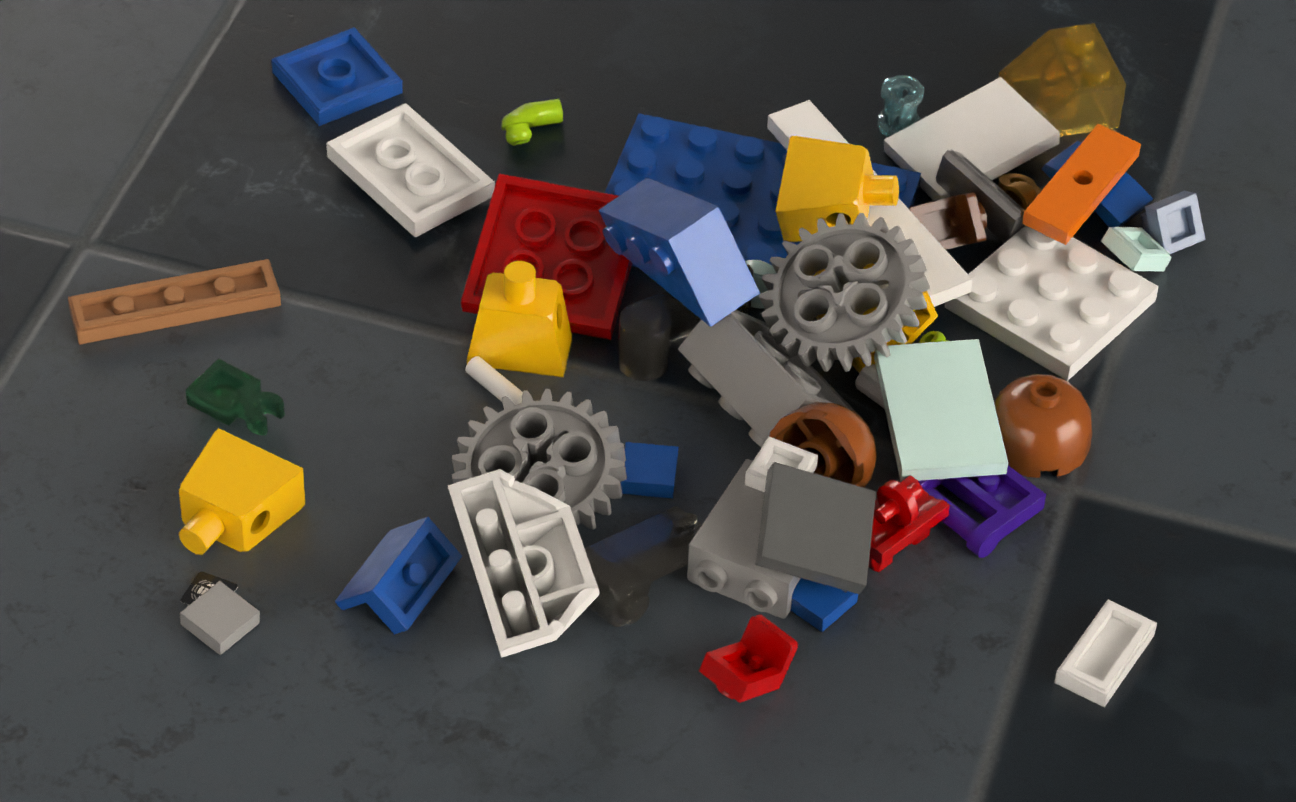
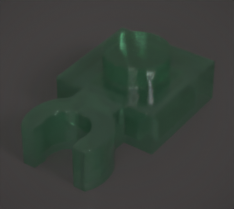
M219 358L186 389L188 405L228 426L236 418L240 417L245 420L247 428L257 435L264 436L268 432L267 417L263 414H272L279 419L285 416L284 401L279 395L272 392H261L259 379Z

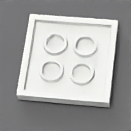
M1025 225L968 274L973 279L971 292L945 302V308L1068 381L1156 301L1159 286L1074 237L1064 245Z

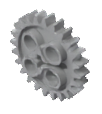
M839 213L836 225L830 228L820 218L817 223L818 232L811 234L808 230L801 227L799 235L802 242L798 245L789 241L782 243L788 254L786 258H770L776 273L762 276L768 291L759 294V299L765 308V311L761 314L768 328H770L769 331L776 344H782L790 358L798 354L806 367H809L818 358L823 371L828 372L834 361L839 360L845 372L850 371L853 358L860 357L865 366L868 367L871 366V352L878 350L885 357L890 356L887 342L891 339L903 344L907 342L902 331L903 326H919V320L913 310L927 308V302L922 292L930 289L924 274L927 269L921 255H918L919 253L912 239L906 240L898 225L889 230L882 217H879L870 226L865 214L859 213L854 223L848 224L844 214ZM876 263L871 268L863 269L868 264ZM825 269L822 273L812 276L817 271ZM877 307L872 313L862 315L868 309ZM825 314L820 320L812 321L818 315Z
M545 389L539 401H533L529 391L524 390L522 403L515 405L511 399L504 396L502 397L504 410L499 413L487 406L483 408L485 424L473 420L468 422L471 437H458L457 443L460 453L452 455L455 472L452 474L453 484L501 469L514 476L515 481L535 487L569 505L576 525L581 523L592 530L597 528L594 512L610 516L612 510L609 498L621 499L622 497L620 481L627 480L624 443H620L618 427L609 426L605 411L593 415L592 404L589 399L574 407L572 392L567 391L560 401L557 402L553 401L550 389ZM533 435H541L536 438H528ZM575 459H584L583 461L576 463L570 462Z

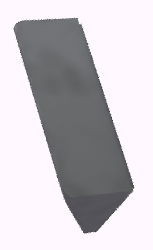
M947 150L944 153L936 174L938 185L951 196L974 192L977 201H980L987 215L986 228L1003 243L1024 227L1022 221L1025 210L962 153L954 150Z

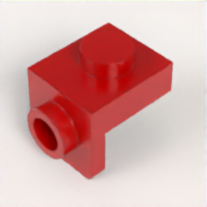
M758 614L750 618L740 642L707 652L699 672L715 683L716 688L721 694L741 703L780 689L798 648V643L762 614Z

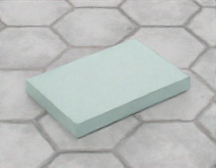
M979 339L888 345L890 350L889 357H885L878 350H875L874 360L900 482L910 475L921 481L1006 474L1008 459Z

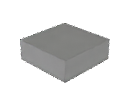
M221 581L217 582L180 612V625L219 655H222L260 623V611Z

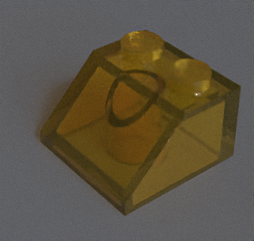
M1095 23L1048 30L999 72L998 78L1002 77L1060 132L1059 137L1091 132L1098 123L1109 129L1119 128L1126 83Z

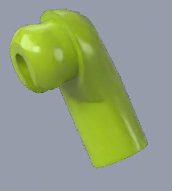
M559 99L526 103L504 116L502 119V130L506 131V141L511 145L524 144L529 142L532 137L530 127L562 123L563 110Z

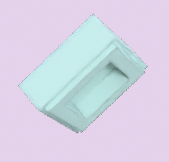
M1109 227L1101 240L1132 271L1164 272L1172 258L1170 253L1141 227Z

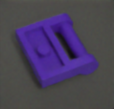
M1009 465L1006 474L918 481L929 495L936 499H942L950 505L949 516L943 519L942 522L967 541L966 547L979 558L988 556L1001 539L1043 510L1046 494ZM942 484L987 520L979 524L934 488Z

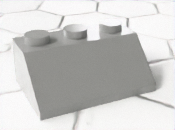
M735 310L712 327L703 320H700L678 348L692 364L688 368L690 374L706 387L711 389L714 387L721 395L718 400L720 406L736 419H744L752 429L748 434L760 447L763 446L771 430L781 418L792 411L815 402L842 405L854 411L863 420L811 365L809 367L804 366L798 354L790 358L782 344H776L766 322L738 310Z

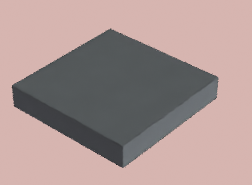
M773 462L767 470L756 565L860 594L867 585L876 491Z

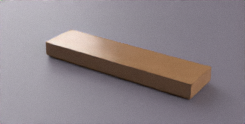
M265 259L68 297V304L79 345L278 307L281 306V297L270 261Z

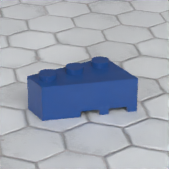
M646 178L598 210L606 225L603 229V235L612 250L618 255L622 254L710 327L760 294L719 206Z

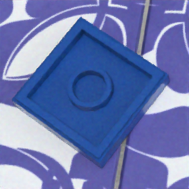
M355 27L271 59L274 75L319 126L403 93L402 79Z

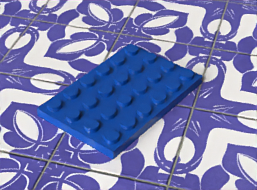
M638 114L605 193L620 196L644 179L650 178L719 206L745 261L760 260L771 264V257L786 258L788 255L782 244L784 240L775 212L787 150L781 143L661 117ZM871 162L872 169L877 175H896L898 177V198L907 208L914 206L920 188L921 173ZM802 241L792 242V243L798 245V244H799L800 242H802Z

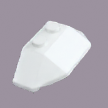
M501 469L448 485L501 658L556 641L600 595L570 506L535 487L515 481L514 476Z

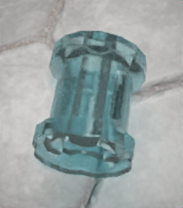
M897 75L886 79L881 87V97L885 100L884 110L878 115L877 126L882 134L889 137L921 120L917 113V108L923 101L924 87L916 78L906 75ZM906 89L907 95L902 99L903 90ZM899 116V124L896 126L894 120Z

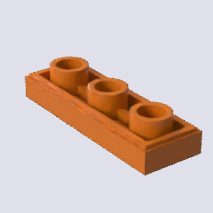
M1098 123L1024 211L1022 224L1066 245L1138 158L1141 143Z

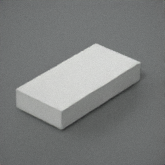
M1107 600L1058 668L1055 684L1105 707L1154 637L1157 623L1115 602Z

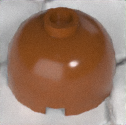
M1032 374L1017 378L999 392L994 404L1008 465L1023 476L1040 478L1041 471L1058 470V477L1069 474L1082 465L1090 450L1092 419L1091 410L1080 390L1068 381L1053 375Z
M815 402L806 405L781 418L770 432L769 437L818 455L815 474L863 488L872 479L877 457L875 439L868 425L854 411L842 405L825 402Z

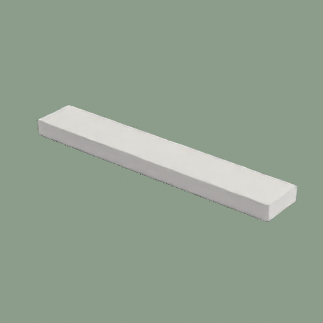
M810 100L768 115L767 128L786 150H788L790 136L849 144ZM899 198L896 206L870 205L867 218L870 226L879 217H882L889 230L898 225L905 239H912L919 253L918 255H921L927 269L924 274L930 289L926 291L934 307L971 292L973 279Z

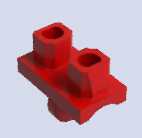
M911 475L902 482L890 480L880 486L877 491V499L875 500L868 567L875 572H880L892 563L893 556L909 544L917 545L930 535V529L949 516L950 505L942 499H936L929 495L922 488L918 480Z

